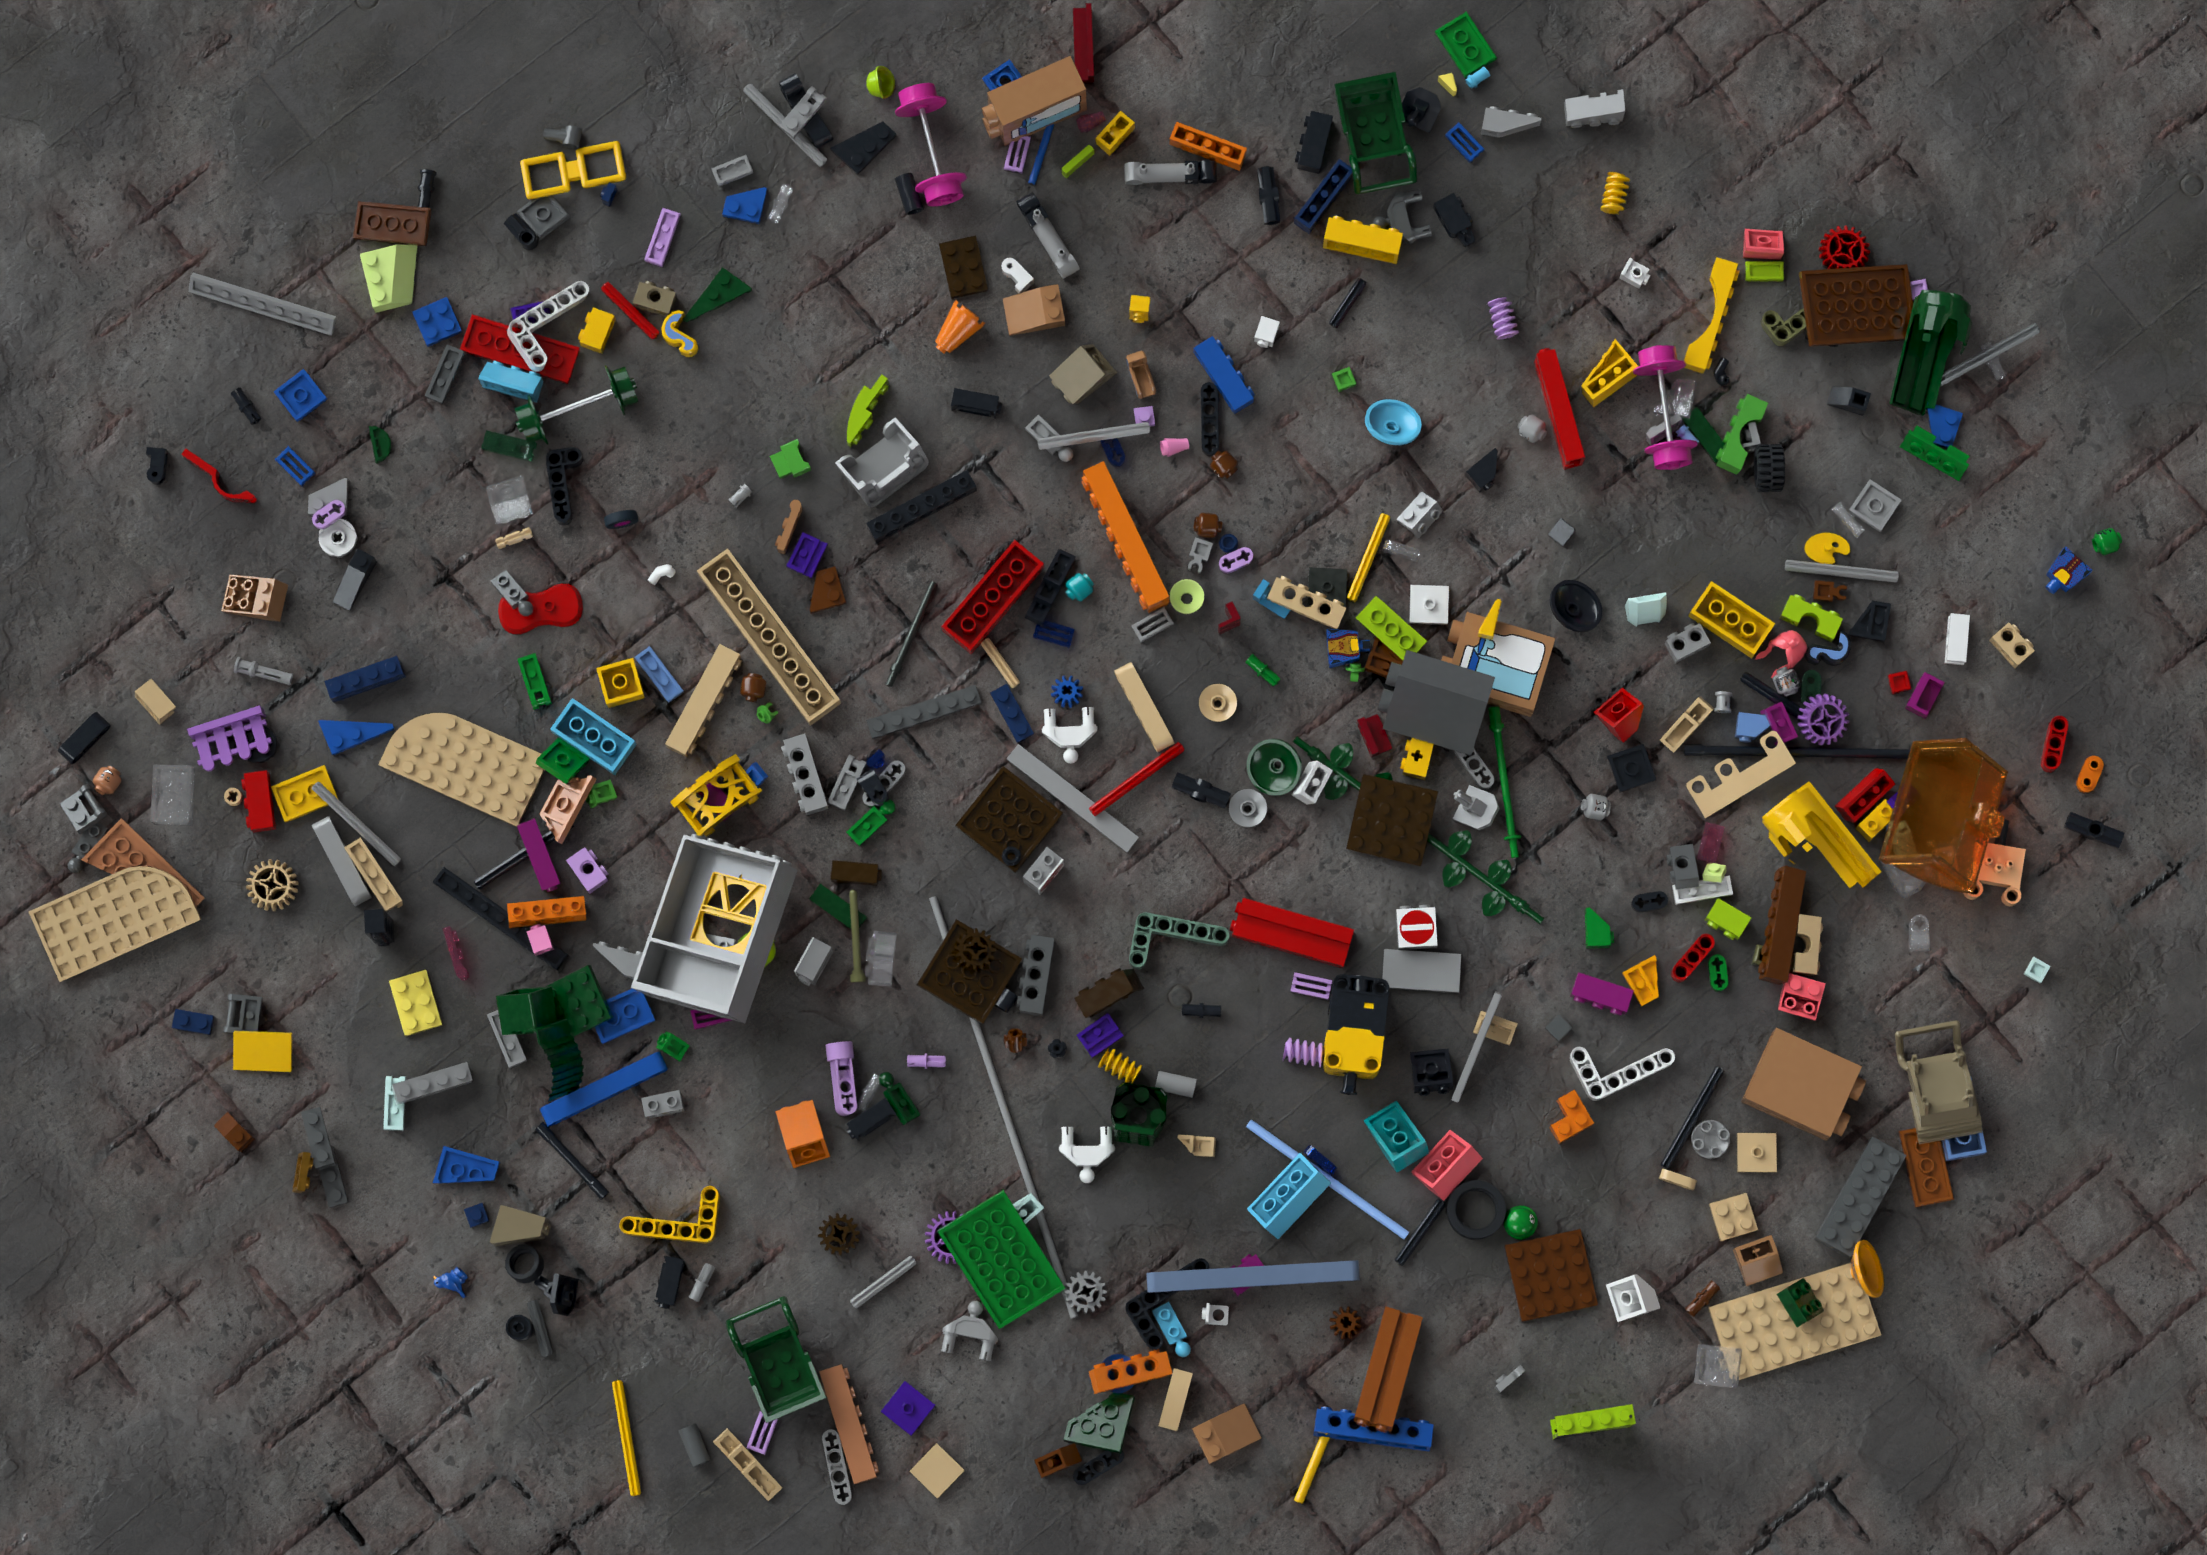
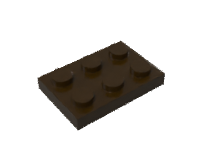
M976 235L939 243L951 299L988 291Z

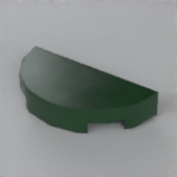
M369 426L375 463L377 464L389 456L391 440L388 433L377 426Z

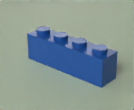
M1212 336L1194 347L1193 353L1212 382L1217 386L1218 391L1232 412L1236 414L1253 403V396L1255 394L1250 386L1246 387L1243 383L1244 377L1239 370L1235 371L1233 368L1234 362L1229 355L1226 356L1222 351L1224 347L1218 339L1215 340Z

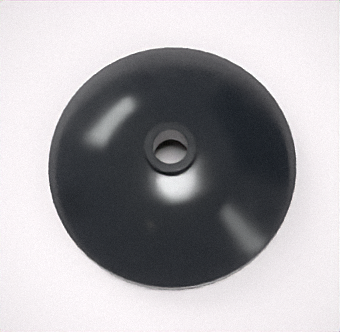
M1564 580L1558 583L1551 591L1549 601L1552 613L1564 627L1575 632H1588L1600 623L1602 618L1601 602L1596 593L1584 583L1576 580Z

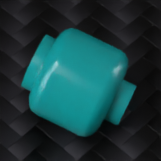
M1077 573L1066 582L1068 590L1065 593L1071 600L1083 601L1093 592L1092 586H1094V583L1085 573L1083 575Z

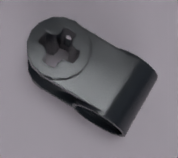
M873 769L857 778L864 792L868 794L876 806L881 807L889 800L888 793ZM877 793H880L882 795V800H879L877 798Z

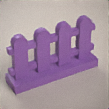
M256 706L188 728L189 736L196 740L192 742L193 747H197L201 760H197L198 765H202L206 771L210 772L215 768L214 761L220 759L224 765L229 766L233 763V755L239 754L242 759L248 760L252 755L251 749L257 748L261 754L268 753L270 750L269 744L272 743L270 737L267 738L264 728L267 722L265 719L262 720V718L266 717L265 710L261 706ZM252 730L255 742L249 744L246 731ZM234 735L237 748L231 750L227 737ZM216 741L219 754L212 755L209 743Z

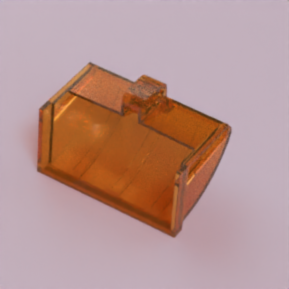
M1967 738L1913 741L1879 860L1884 864H1892L1903 872L1935 886L1961 893H1973L1989 838L1999 837L2002 831L2005 817L1997 809L2008 771Z

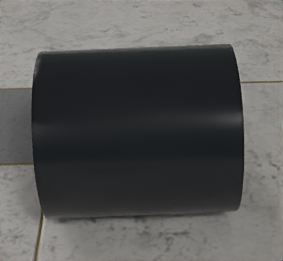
M1004 988L995 1006L1008 1013L1018 996Z

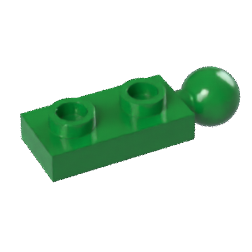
M889 799L879 810L873 806L846 833L860 847L887 822L884 815L892 814L895 811V803Z

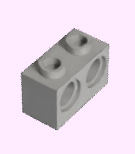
M1694 623L1684 627L1685 631L1679 634L1674 632L1667 636L1668 640H1666L1665 646L1675 664L1709 647L1711 644L1700 623L1697 625ZM1697 633L1700 636V640L1693 641L1690 635ZM1673 643H1682L1683 649L1676 650Z
M680 1090L641 1098L646 1119L685 1111Z

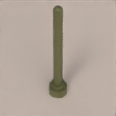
M851 890L849 897L854 970L850 975L851 983L866 982V974L861 970L857 892Z

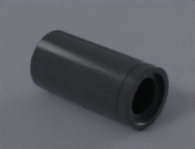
M913 173L897 176L895 182L906 215H913L923 211L924 207L920 195L915 190L916 183Z

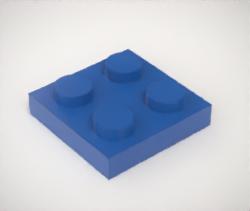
M447 297L412 311L427 347L462 333Z
M304 369L274 391L275 395L297 422L327 400L326 396Z

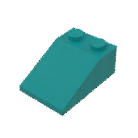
M1397 1101L1364 1120L1367 1128L1396 1173L1429 1154L1425 1139Z

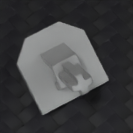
M1469 785L1466 793L1462 790L1454 792V799L1460 803L1453 817L1454 821L1476 830L1492 825L1500 809L1494 794Z

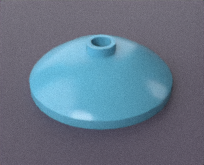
M1385 399L1377 401L1368 408L1365 415V424L1368 431L1379 441L1390 445H1404L1414 441L1418 437L1422 426L1418 413L1408 404L1398 400Z

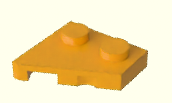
M1655 955L1622 973L1631 990H1634L1633 994L1641 1007L1659 997L1657 960Z

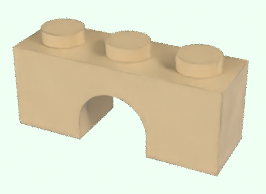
M1799 914L1796 936L1803 939L1805 949L1803 953L1796 952L1792 954L1789 973L1804 976L1817 975L1820 968L1818 956L1822 947L1820 942V934L1823 931L1822 917Z

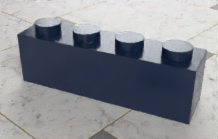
M1340 159L1336 162L1295 216L1294 224L1308 234L1311 233L1353 177L1352 168Z
M394 656L324 682L330 699L335 703L406 678L400 659L398 656Z

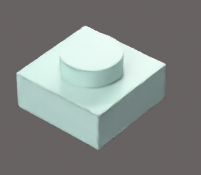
M2033 957L2024 975L2038 983H2042L2050 966Z

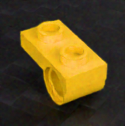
M1131 295L1129 319L1135 323L1148 321L1150 297Z

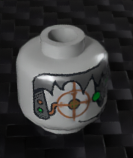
M1787 667L1776 670L1777 674L1773 677V682L1777 692L1783 694L1784 697L1798 692L1801 683L1796 671Z

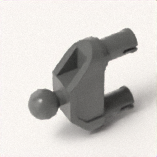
M1420 189L1407 193L1396 192L1387 209V218L1378 216L1372 222V224L1381 226L1382 229H1385L1387 226L1398 229L1400 233H1403L1402 241L1407 244H1412L1417 239L1432 237L1429 225L1413 229L1410 226L1406 204L1422 201Z

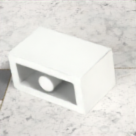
M1319 761L1309 762L1291 795L1306 805L1315 804L1333 770Z

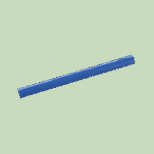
M1054 124L1045 128L1028 181L1029 184H1036Z

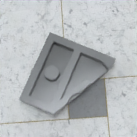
M341 479L310 494L308 514L314 515L330 502L339 500L345 505L346 513L344 516H347L348 479ZM335 505L333 507L334 511L331 512L330 515L334 512L340 513V508L342 506L337 507V505Z

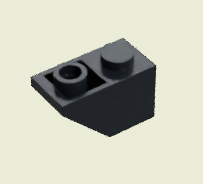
M1832 386L1827 405L1863 416L1866 412L1871 393L1853 387Z

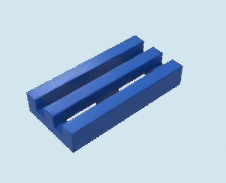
M1459 122L1445 134V137L1470 163L1484 151V148ZM1457 129H1459L1462 132V134L1478 149L1477 151H1475L1460 136V134L1456 131ZM1451 134H1453V135L1466 147V149L1472 154L1471 156H1470V155L1468 154V152L1451 136Z
M289 446L275 459L301 486L306 481L308 482L311 476L316 474ZM288 452L309 472L307 475L286 455ZM284 458L303 479H300L281 459Z

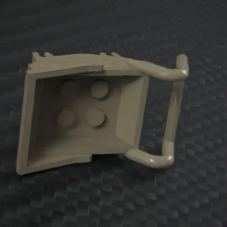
M1955 1020L1897 1031L1895 1033L1896 1054L1900 1067L1908 1073L1912 1089L1911 1092H1908L1918 1143L1924 1144L1982 1133V1119L1966 1063V1054L1961 1043L1960 1022ZM1953 1028L1954 1053L1917 1059L1915 1054L1912 1055L1911 1061L1906 1062L1903 1037Z

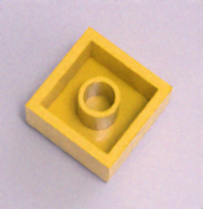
M634 658L596 668L608 708L645 698Z

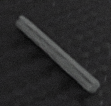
M2033 323L1943 372L1940 386L2040 333L2038 325Z

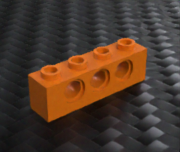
M1176 122L1169 140V145L1238 171H1240L1247 154L1246 147Z
M584 896L507 904L509 928L586 921Z
M1160 1349L1148 1352L1149 1356L1142 1357V1354L1130 1356L1131 1360L1124 1361L1121 1358L1112 1361V1365L1105 1366V1363L1094 1365V1369L1089 1371L1094 1394L1171 1375L1172 1370L1167 1351L1160 1353ZM1146 1361L1149 1362V1363H1151V1365H1152V1370H1151V1371L1146 1370V1368H1145V1362H1146ZM1127 1366H1130V1367L1133 1368V1370H1134L1133 1376H1131V1375H1129V1374L1127 1373V1371H1126ZM1109 1370L1115 1373V1380H1111L1108 1377Z

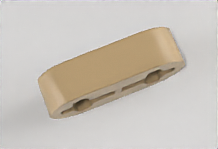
M1665 1169L1661 1170L1659 1177L1660 1180L1689 1190H1694L1697 1183L1695 1179Z

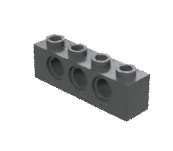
M1031 935V940L1027 939L1026 951H1029L1028 958H1024L1022 969L1026 970L1025 977H1021L1019 987L1023 991L1022 996H1018L1016 1007L1020 1008V1013L1043 1016L1055 942L1054 938ZM1035 952H1042L1044 957L1042 960L1036 961L1033 959V954ZM1034 970L1039 971L1041 974L1037 980L1030 978V973ZM1031 989L1036 990L1038 993L1034 999L1027 997V992Z

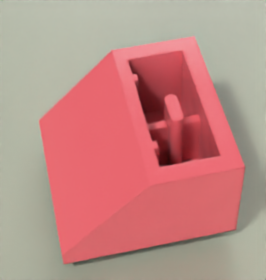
M1789 973L1788 982L1784 983L1782 987L1778 1010L1816 1021L1826 983Z

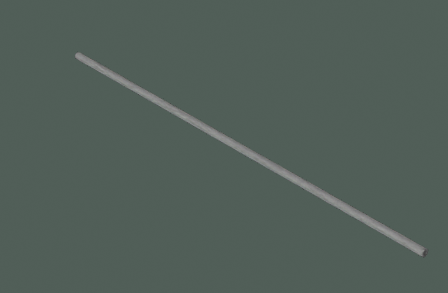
M934 896L929 898L942 939L944 940L948 929L937 897ZM969 1017L1028 1193H1032L1039 1201L980 1024ZM1041 1210L1036 1217L1054 1270L1063 1284L1066 1285L1067 1281L1043 1210ZM1065 1286V1289L1062 1290V1294L1070 1318H1075L1078 1316V1314L1076 1312L1075 1306L1073 1308H1070L1072 1302H1066V1298H1068L1069 1295L1064 1294V1291L1069 1290V1288Z

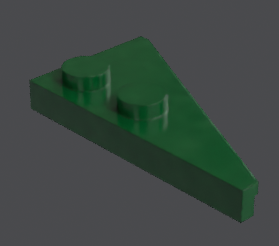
M722 267L683 318V321L686 323L699 318V316L711 312L745 293L751 292L752 288Z

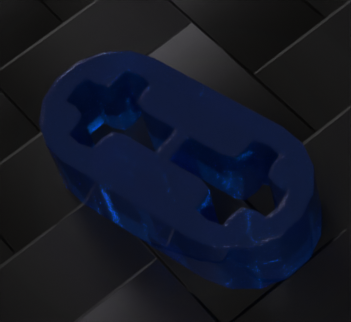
M1113 438L1112 448H1110L1108 443H1104L1106 440H1100L1109 463L1114 467L1122 466L1125 462V453L1118 438ZM1112 451H1115L1118 456H1122L1119 462L1112 460L1114 458Z
M1308 1145L1303 1151L1309 1159L1330 1176L1337 1169L1331 1161L1313 1146Z

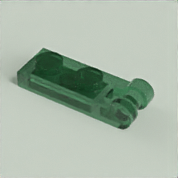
M486 430L481 449L532 462L534 458L532 454L537 447V443L532 442L528 444L527 440ZM522 446L527 447L525 453L521 452Z

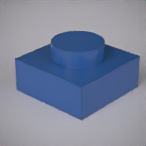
M757 762L751 764L746 770V773L757 788L768 777Z

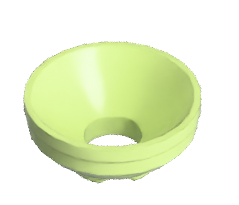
M1184 579L1173 585L1170 591V603L1176 611L1183 614H1191L1199 610L1203 605L1204 591L1197 582ZM1183 594H1190L1193 600L1190 604H1184L1181 601Z

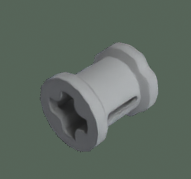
M1726 691L1715 692L1717 703L1714 712L1731 713L1730 697H1732V693Z

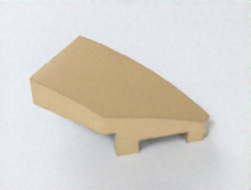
M1178 1135V1139L1194 1156L1215 1157V1137Z

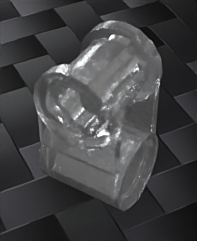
M1916 915L1909 922L1910 952L1930 951L1929 922L1924 915ZM1918 919L1921 923H1923L1920 929L1918 928V925L1914 924L1916 921H1918Z

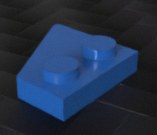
M764 187L726 196L722 216L759 224L767 188Z
M1935 405V409L1927 408L1931 434L1936 436L1933 444L1946 449L1949 445L1953 446L1963 413L1939 405Z

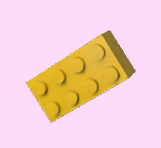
M1333 216V218H1328L1323 248L1397 264L1403 233H1400L1395 228L1386 230L1376 224L1368 226L1358 220L1350 222L1345 221L1342 217Z
M1712 581L1688 615V617L1700 623L1703 627L1751 659L1775 625L1774 622Z

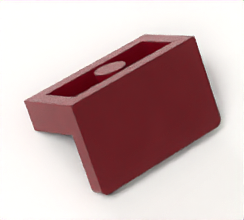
M1233 601L1225 604V613L1229 620L1218 624L1219 635L1240 626L1241 618Z
M1378 714L1366 719L1365 717L1357 719V726L1371 758L1392 749Z

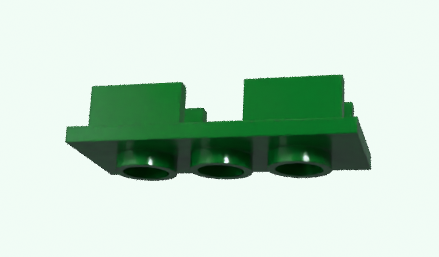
M1916 426L1914 431L1909 430L1900 448L1955 480L1959 481L1969 466L1966 463L1970 457L1969 455L1952 445H1949L1946 451L1933 444L1936 436L1919 426Z

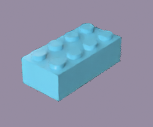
M573 698L550 728L553 734L613 775H616L637 745L635 740Z

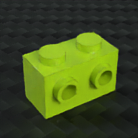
M1718 898L1705 921L1708 922L1707 925L1712 929L1724 931V935L1727 938L1738 940L1751 917Z

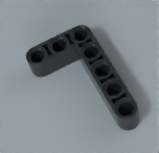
M1199 1258L1178 1271L1195 1270L1197 1263H1204L1206 1269H1209V1263L1205 1259ZM1147 1290L1126 1303V1313L1149 1350L1160 1349L1163 1345V1338L1147 1311L1179 1291H1171L1170 1293L1152 1292L1156 1295V1301L1148 1303L1145 1300V1296L1148 1294ZM1130 1304H1138L1140 1310L1137 1313H1131L1128 1309ZM1141 1320H1147L1150 1323V1327L1147 1330L1139 1328L1138 1325ZM1153 1336L1158 1337L1160 1340V1344L1156 1347H1152L1149 1344V1339Z

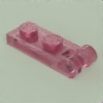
M450 926L442 928L455 973L460 980H467L469 972L463 967L461 961L464 959L462 949H458L456 944L459 941L458 934Z

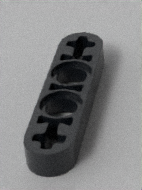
M1207 382L1202 385L1200 392L1202 452L1206 456H1213L1219 449L1218 390L1214 383ZM1207 387H1211V390L1214 391L1211 393V400L1215 399V402H1203V400H1207V393L1204 392L1207 390ZM1206 406H1213L1215 412L1212 415H1207L1204 412ZM1207 424H1213L1215 431L1207 433L1204 427ZM1208 438H1212V446H1216L1211 452H1209L1208 448H1205V446H1208Z

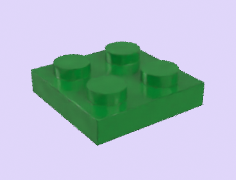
M558 737L537 758L535 764L567 784L589 762V757Z

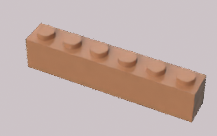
M841 1364L819 1371L854 1484L877 1478L876 1473H879L876 1461L872 1462L870 1454H874L870 1442L866 1443L865 1435H868L865 1424H861L859 1417L862 1416L859 1405L855 1406L853 1401L856 1395L853 1386L849 1387L847 1380L850 1379L848 1369H843Z

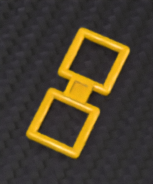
M613 141L578 148L576 150L577 160L566 162L563 152L521 160L520 165L527 199L569 192L571 190L570 182L581 180L583 188L626 180L620 142ZM613 149L618 174L588 180L584 155ZM558 160L562 186L533 191L528 166Z

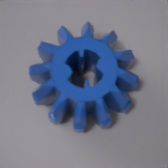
M1062 676L1063 682L1056 679L1055 683L1058 686L1052 685L1051 687L1053 691H1056L1051 693V697H1057L1055 703L1058 704L1062 701V708L1065 707L1066 703H1068L1069 708H1072V701L1078 705L1079 700L1077 698H1083V694L1079 693L1083 690V686H1078L1080 681L1077 679L1072 682L1073 676L1069 677V681H1066L1065 676ZM1063 689H1066V690L1071 689V690H1070V691H1071V694H1070V695H1069V694H1065V695H1064V690H1063Z

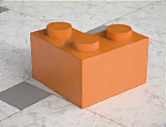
M1575 1090L1557 1099L1556 1102L1565 1117L1552 1124L1549 1128L1558 1144L1594 1124Z

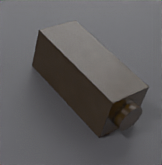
M832 860L831 882L877 886L878 881L882 880V870L879 869L878 864Z

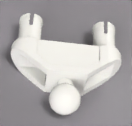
M1087 707L1082 708L1083 725L1068 727L1056 726V709H1051L1050 717L1049 709H1044L1045 726L1042 728V733L1058 747L1067 748L1063 754L1065 762L1075 763L1078 759V753L1074 748H1080L1097 732V726L1094 724V707H1089V715H1087Z
M1061 1127L1062 1144L1059 1146V1151L1077 1167H1083L1079 1175L1080 1180L1084 1183H1091L1095 1177L1091 1167H1097L1115 1151V1146L1112 1144L1113 1127H1107V1135L1105 1134V1127H1100L1101 1144L1099 1146H1075L1073 1144L1074 1127H1068V1135L1067 1127Z

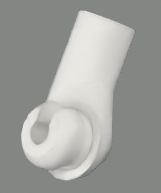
M669 564L658 566L652 572L648 581L656 585L661 576L673 577L675 569Z

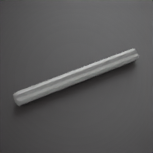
M752 84L745 86L743 89L744 93L779 126L785 117ZM801 132L794 139L789 136L819 167L827 162V158Z
M1148 422L1040 438L1038 439V447L1042 450L1145 434L1150 432V425Z
M1786 560L1785 562L1786 571L1897 582L1899 578L1897 571Z
M316 782L313 785L312 790L393 866L400 862L401 858L320 782Z

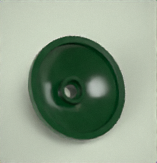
M1266 739L1256 744L1250 751L1247 758V773L1251 782L1258 790L1268 795L1278 796L1286 794L1296 787L1302 775V762L1297 751L1289 743L1281 739ZM1277 761L1281 763V767L1277 766Z

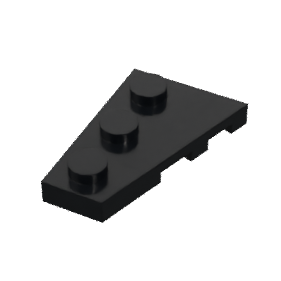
M882 121L831 147L830 150L858 175L897 134Z

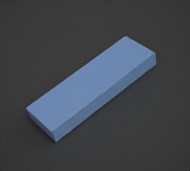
M650 646L634 657L668 703L684 693L683 689Z

